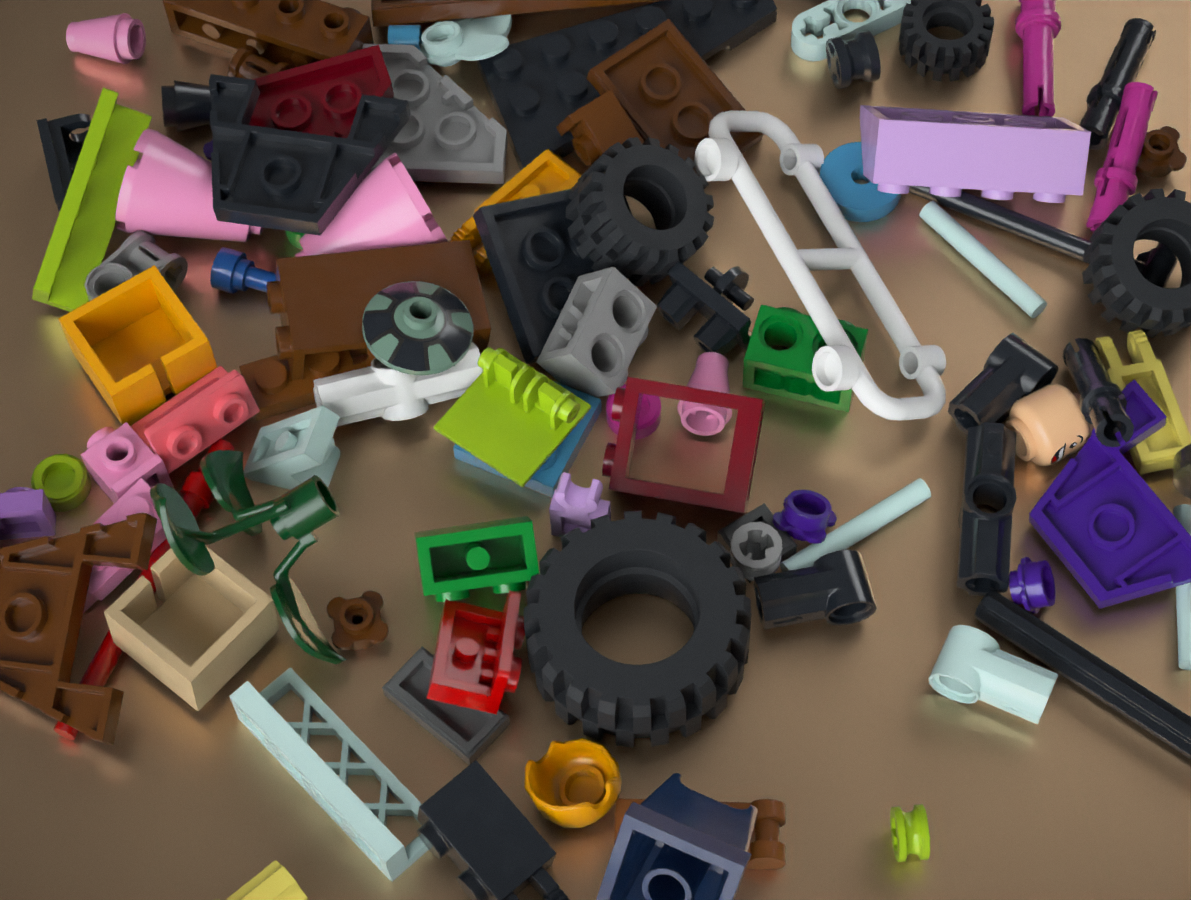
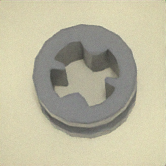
M749 522L740 526L734 532L730 542V563L732 566L741 569L745 579L754 581V577L774 574L778 570L781 563L782 539L777 530L762 522ZM760 543V550L767 546L765 558L762 560H752V553L744 556L747 553V544Z

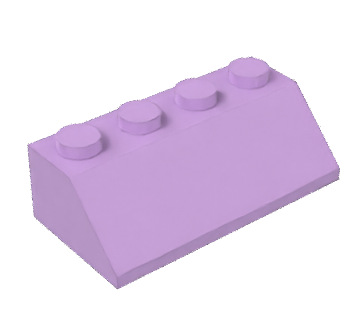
M860 106L863 175L873 184H878L877 190L880 192L908 194L910 186L930 187L929 193L932 195L960 197L962 189L982 190V197L996 200H1012L1014 192L1033 193L1034 200L1048 203H1064L1066 195L1083 196L1091 132L1064 117Z

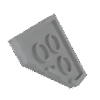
M363 44V49L378 44ZM379 44L392 82L393 99L408 100L411 115L408 122L369 173L385 158L396 152L413 181L504 184L508 145L507 130L493 117L489 120L474 106L473 99L447 75L442 77L427 63V57L414 45Z

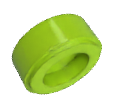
M55 454L45 458L36 466L31 477V485L34 490H44L54 511L65 512L78 507L86 500L91 490V479L80 459L70 454Z

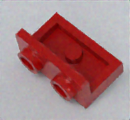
M509 590L503 612L448 599L445 600L440 618L427 699L497 714L504 691L515 693L522 667V658L513 656V650H521L525 637L524 616L518 614L521 593Z

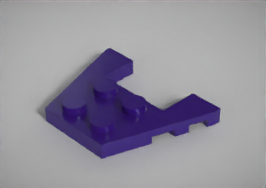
M1135 379L1128 383L1122 391L1127 401L1126 413L1131 418L1134 426V432L1130 440L1125 442L1120 431H1118L1115 435L1121 446L1108 447L1097 439L1094 428L1091 437L1075 458L1069 460L1029 513L1031 525L1099 609L1191 582V535L1123 456L1131 448L1164 427L1167 418Z

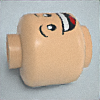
M1050 384L1017 400L1013 404L1009 412V421L1006 422L1005 426L1009 430L1017 432L1015 453L1019 458L1024 461L1031 460L1040 466H1050L1081 450L1090 437V428L1079 407V393L1072 394L1069 389L1062 385Z

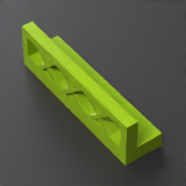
M104 87L33 288V300L68 312L89 302L85 288L86 277L92 269L103 262L116 224L115 215L118 197L127 166L133 167L138 159L140 152L135 151L134 147L142 132L149 127L152 118L150 115L116 104L119 93Z

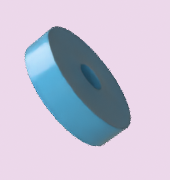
M861 142L847 143L837 147L826 156L824 164L821 165L820 177L846 220L870 222L881 219L892 212L900 201L901 194L880 192L877 190L878 184H873L863 175ZM855 180H865V181L868 182V183H866V184H858V183H856V182H854V181H855Z

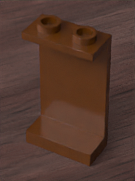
M470 240L276 259L275 281H269L266 284L267 301L270 314L280 315L282 326L275 327L276 349L279 360L288 359L292 380L303 379L304 360L307 354L368 348L362 333L363 314L367 304L384 288L408 281H420L438 285L453 293L463 302L473 322L472 342L478 347L481 355L488 348L491 324ZM413 316L417 319H426L420 316Z

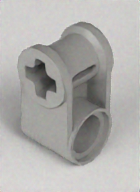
M143 230L136 231L122 243L120 248L87 275L85 288L88 299L91 301L154 265L175 292L186 276L188 263L181 255L176 253L169 254L156 245L155 239L150 233Z

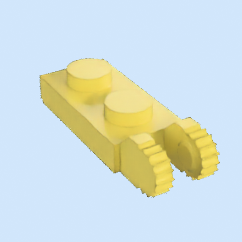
M1143 329L1130 331L1127 334V349L1129 356H1131L1132 364L1126 366L1122 365L1110 336L1096 338L1094 340L1112 383L1117 384L1123 391L1126 385L1135 379L1167 416L1164 427L1129 450L1138 474L1191 465V436L1161 359L1155 358Z

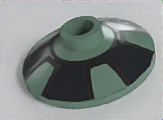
M408 281L384 288L369 301L363 314L362 333L368 349L384 365L405 374L432 375L452 368L465 357L473 338V322L463 302L447 289L427 282ZM413 316H420L426 319H417Z

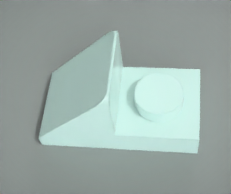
M322 405L260 428L245 465L244 476L252 481L291 490L317 475L329 487L340 458V450L334 445L335 441L332 438L340 416Z

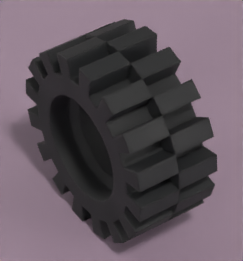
M911 0V4L906 3L899 35V51L901 56L905 55V64L911 68L918 63L916 73L922 77L926 75L928 70L934 72L932 80L941 81L942 74H949L950 82L958 81L960 71L966 77L973 75L975 67L981 69L989 53L994 17H990L991 8L988 3L982 6V0ZM946 26L960 31L964 36L959 39L945 40L933 36L927 30Z

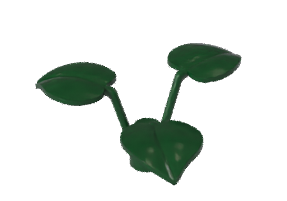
M232 450L211 452L200 461L203 476L218 503L226 511L231 512L236 522L212 532L199 531L190 508L172 487L158 483L150 489L154 508L161 520L164 534L171 549L179 561L196 575L205 576L215 569L212 557L205 545L213 544L242 531L250 536H255L262 532L261 523L270 520L273 528L283 540H288L291 537L299 540L273 573L276 584L270 587L272 599L288 633L306 653L333 664H340L347 660L339 655L327 641L303 595L289 577V570L306 548L318 542V538L313 531L340 515L334 496L321 478L314 475L278 498L255 505L244 477L243 452Z

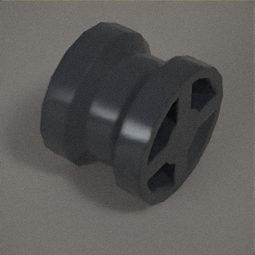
M870 31L857 32L855 37L849 40H843L840 37L827 40V64L830 76L837 89L849 87L852 81L863 79L866 82L879 80L881 73L880 57L877 44Z

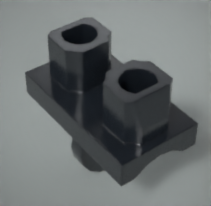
M678 261L668 272L672 286L657 304L660 315L679 330L697 312L708 319L693 336L696 344L705 353L716 352L724 356L736 344L747 350L752 332L749 330L751 320L737 309L733 303L743 311H746L753 304L754 298L744 291L749 281V274L739 266L729 269L725 274L713 266L704 276V279L714 286L711 288Z

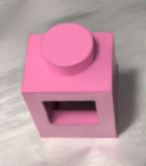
M127 422L116 430L113 427H104L96 431L87 442V450L80 454L92 479L113 503L121 498L140 478H143L151 487L162 483L174 488L163 460L157 453L154 454Z

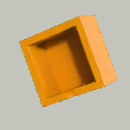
M155 265L58 318L74 356L121 425L126 422L129 426L133 425L167 402L166 395L173 392L176 396L217 368L209 340Z

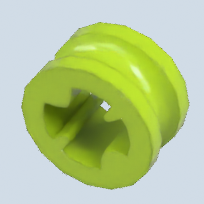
M914 805L913 810L910 812L902 811L900 806L891 807L890 827L896 861L905 862L910 854L918 855L920 860H928L930 857V835L924 805Z

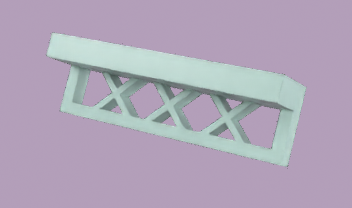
M291 667L260 693L246 681L229 696L238 719L391 882L429 850L419 836L404 847L386 827L387 816H413L417 820L419 806L422 805L421 802ZM291 689L304 702L302 722H286L272 707L275 702ZM313 712L322 722H312ZM310 735H336L342 742L341 762H324L309 746ZM350 752H352L361 763L350 762ZM348 775H374L381 783L380 802L363 803L348 787ZM389 792H390L401 804H398V803H388V800H389Z

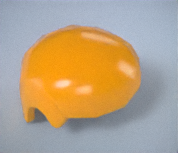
M585 738L564 742L552 741L547 753L540 760L533 761L529 759L525 766L524 788L544 818L563 828H584L595 823L613 807L621 792L622 778L618 762L606 746Z

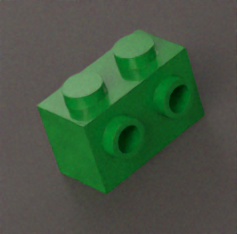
M528 516L414 532L424 596L435 595L436 602H445L446 599L450 601L466 599L470 597L469 589L492 586L493 593L495 594L509 593V590L515 592L527 589L526 581H530L532 576L540 574L533 522Z

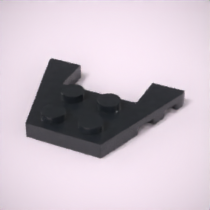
M211 74L209 78V91L212 101L210 127L213 133V152L211 153L213 210L217 221L321 236L408 122L411 115L408 100L362 94L348 137L339 138L249 125L260 95L256 80Z

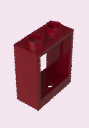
M627 377L626 388L617 387L612 406L611 418L613 421L620 422L616 444H607L603 459L602 476L610 477L609 490L741 513L747 512L766 400ZM643 394L738 410L724 494L629 478Z

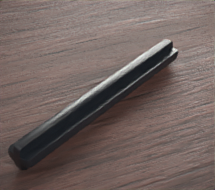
M990 591L982 598L974 614L979 622L1191 759L1190 716L1000 593Z

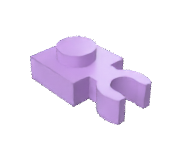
M563 472L561 474L558 487L554 491L549 507L551 535L562 537L574 528H579L584 533L591 529L590 520L604 515H609L611 521V501L600 498L603 490V484L600 480L593 479L591 486L584 488L575 485L571 481L570 473Z

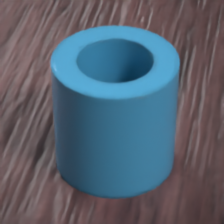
M421 25L388 26V44L414 45L420 50L422 44Z

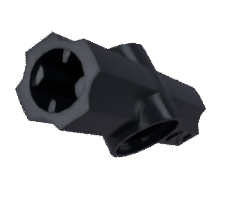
M983 422L979 426L968 427L966 432L962 504L958 517L960 539L957 587L964 589L969 595L984 597L990 591L1005 593L1009 587L1012 513L1017 498L1014 488L1017 432L1009 430L1002 423ZM981 504L990 505L998 512H983L976 506Z

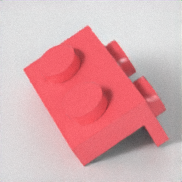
M220 365L130 427L154 454L157 453L165 464L168 474H170L256 415L260 410L244 377L237 370H232L228 373Z

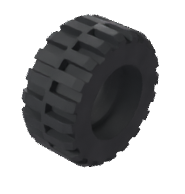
M624 511V519L610 521L609 515L590 520V530L582 533L579 528H574L561 537V551L551 548L546 552L539 562L540 574L531 577L526 591L528 605L524 608V629L530 669L532 673H535L537 688L545 701H554L557 716L568 725L574 724L578 719L581 720L583 734L595 740H602L604 733L616 735V746L634 748L635 738H650L652 747L669 744V733L680 730L682 736L686 738L701 730L702 715L705 714L709 719H716L727 707V694H736L743 680L744 665L748 663L752 614L751 600L746 597V581L741 569L736 566L730 567L731 554L720 542L714 541L711 545L706 544L707 531L693 523H688L685 529L676 526V516L659 512L657 513L656 520L642 518V511ZM628 594H649L666 599L679 607L692 622L694 631L689 641L668 658L650 664L632 665L608 659L595 651L583 638L582 627L588 617L598 607L611 599Z

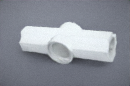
M471 342L467 354L459 363L446 371L432 375L401 373L374 358L370 367L313 380L316 406L323 405L340 416L336 427L380 416L390 421H402L418 417L426 413L429 409V404L462 396L483 372V369L477 365L480 357L479 349L474 342Z

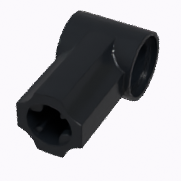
M1011 333L990 354L983 371L949 403L948 413L955 420L957 427L965 434L968 427H976L983 422L1002 423L1009 416V412L1017 400L1052 383L1058 372V366L1018 335Z
M839 550L828 553L816 560L812 567L754 577L756 606L764 630L824 618L832 625H849L869 618L877 609L862 553L856 550Z

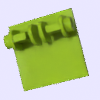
M488 347L481 353L477 363L483 369V372L437 422L434 430L523 488L588 413L591 405L530 365L511 355L503 348L494 350Z

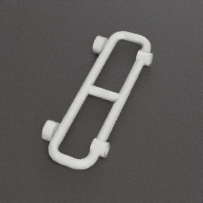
M730 110L717 114L710 121L709 138L703 139L696 148L694 162L697 174L699 176L704 175L706 181H728L732 179L827 346L821 347L813 358L812 373L818 387L828 392L852 388L855 395L866 408L887 420L925 419L938 414L946 400V389L940 377L946 367L944 351L937 345L921 346L818 174L821 165L824 164V155L820 146L817 144H800L798 138L788 125L777 117L765 112ZM730 132H759L767 135L777 144L781 151L780 166L782 171L786 175L796 176L838 248H796ZM851 269L900 352L899 367L901 373L907 379H916L924 396L893 398L878 388L810 271Z

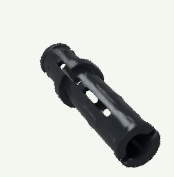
M1133 18L1125 23L1120 35L1121 37L1114 48L1101 80L1091 88L1087 96V111L1079 126L1091 132L1090 150H1100L1107 145L1120 110L1124 87L1127 83L1135 82L1147 51L1155 39L1156 30L1151 31L1154 26L1147 20Z
M1077 338L1075 341L1080 350L1075 352L1069 342L1063 350L1062 357L1080 393V410L1085 420L1094 426L1097 439L1103 445L1108 447L1121 446L1115 434L1120 431L1124 441L1128 442L1134 432L1132 420L1126 413V398L1121 388L1110 380L1096 344L1087 338Z

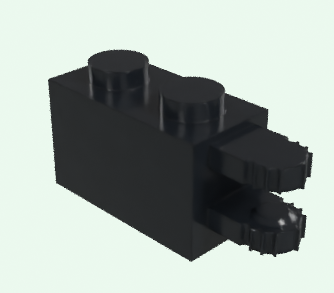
M477 760L419 806L417 820L422 826L417 830V834L438 859L447 854L462 873L456 879L471 900H519L516 895L529 884L533 886L543 900H569L568 896L546 871L552 865L557 853Z

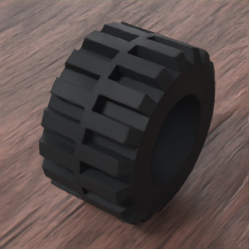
M638 137L628 138L622 145L617 142L610 146L572 187L568 196L572 201L566 207V218L574 222L567 229L570 239H578L581 244L576 250L582 259L589 256L594 262L591 267L593 270L599 271L614 266L622 275L629 278V281L634 286H643L648 281L651 284L662 281L678 261L683 264L704 245L709 237L706 232L713 227L714 216L708 213L714 207L713 196L705 194L704 189L709 185L704 175L697 176L693 170L696 164L689 157L684 161L678 156V148L671 144L666 148H662L658 139L649 137L643 143H641ZM623 195L636 199L647 208L654 220L656 229L643 225L633 217L626 206Z
M1163 188L1151 189L1144 197L1140 193L1129 197L1123 205H1119L1106 218L1089 239L1092 243L1084 251L1082 262L1090 265L1082 272L1084 284H1093L1094 289L1088 294L1091 303L1095 305L1101 302L1105 306L1106 310L1101 316L1109 323L1115 317L1122 321L1119 330L1129 333L1140 327L1147 337L1154 338L1161 331L1164 336L1176 334L1183 327L1187 328L1191 325V203L1185 201L1186 192L1174 189L1165 197ZM1135 241H1157L1167 246L1175 254L1182 271L1179 288H1162L1152 284L1142 276L1134 261L1133 248Z

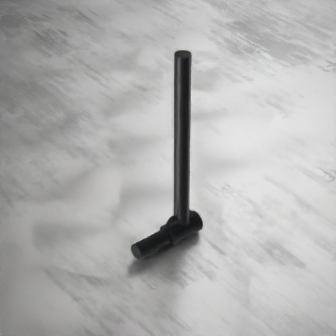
M910 186L909 189L911 194L929 201H935L939 205L1083 261L1084 251L1092 243L1089 240L962 191L960 197H944L930 194V187ZM1158 243L1156 248L1148 252L1138 254L1137 258L1134 259L1142 276L1152 284L1162 288L1166 287L1177 265L1175 254L1162 243Z

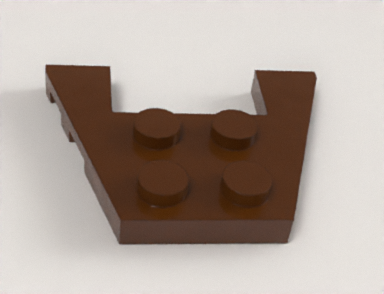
M147 513L126 516L127 520L109 525L97 523L81 527L78 533L55 539L46 536L0 548V690L32 705L57 721L79 730L87 737L105 744L114 745L124 691L111 687L70 683L92 567L99 565L148 570L157 518Z

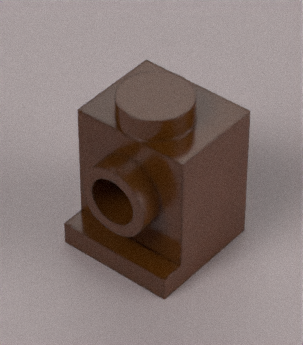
M612 90L607 91L571 113L556 127L561 136L569 131L574 137L573 147L578 157L587 166H591L610 146L617 142L622 145L628 138L638 137L641 143L644 142Z

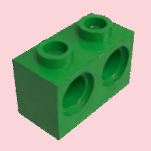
M766 305L760 306L744 357L742 387L844 412L850 411L854 396L852 388L828 392L820 389L816 384L812 373L813 358L816 352L821 347L827 346L809 315L801 314L799 311L789 307L774 308ZM838 319L863 362L868 329L856 327L848 321ZM776 345H781V346H785V347H787V348H789V349H786V350H776V349H773V348H771V347H772V346H776Z

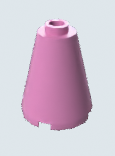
M147 128L142 132L134 150L142 152L143 156L141 159L136 160L133 167L127 166L121 185L115 220L120 222L116 227L117 230L127 233L143 230L151 235L248 242L252 233L261 235L264 227L217 221L213 210L212 164L210 161L158 131Z
M395 152L385 158L363 179L321 236L304 234L299 239L303 250L295 254V256L448 242Z

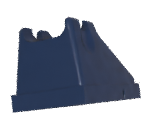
M672 774L641 804L632 802L624 814L596 900H735L752 855L748 851L758 809L753 805H750L747 809L730 807L689 789L682 784L681 774Z

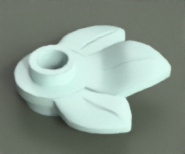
M510 14L477 19L466 18L436 21L434 25L428 27L423 32L420 51L427 57V63L440 67L452 66L460 60L476 61L495 56L509 46V41L506 37L511 29L512 16Z

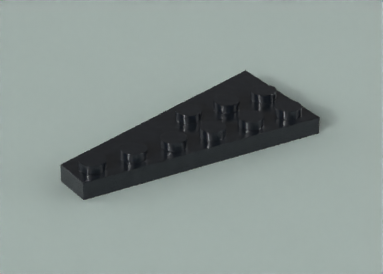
M657 1L513 43L495 56L477 60L479 71L500 122L507 130V139L520 170L525 168L546 149H549L556 155L559 154L562 158L575 150L573 147L574 137L569 131L561 136L556 127L568 115L601 96L588 81L587 76L589 70L667 19L671 20L705 61L722 49L729 51L776 22L777 7L774 1Z

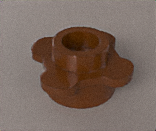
M1169 126L1147 132L1136 169L1141 174L1152 178L1164 177L1172 170H1181L1186 164L1187 157L1180 151L1177 143L1180 138L1179 132Z
M366 591L361 597L347 600L343 597H335L328 603L327 614L333 619L335 627L331 639L336 648L340 650H363L374 644H380L387 638L389 634L388 625L382 621L380 613L384 601L378 592ZM357 616L363 618L360 624H354L352 620Z

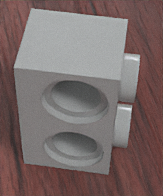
M614 266L578 277L536 363L558 382L596 398L615 394L617 387L623 386L627 380V369L637 348L648 335V325L657 306Z

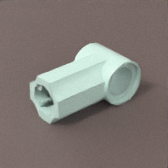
M956 625L950 629L928 679L929 684L934 690L951 700L966 704L976 703L980 700L1038 725L1058 674L1000 650L997 641L988 633L978 628Z

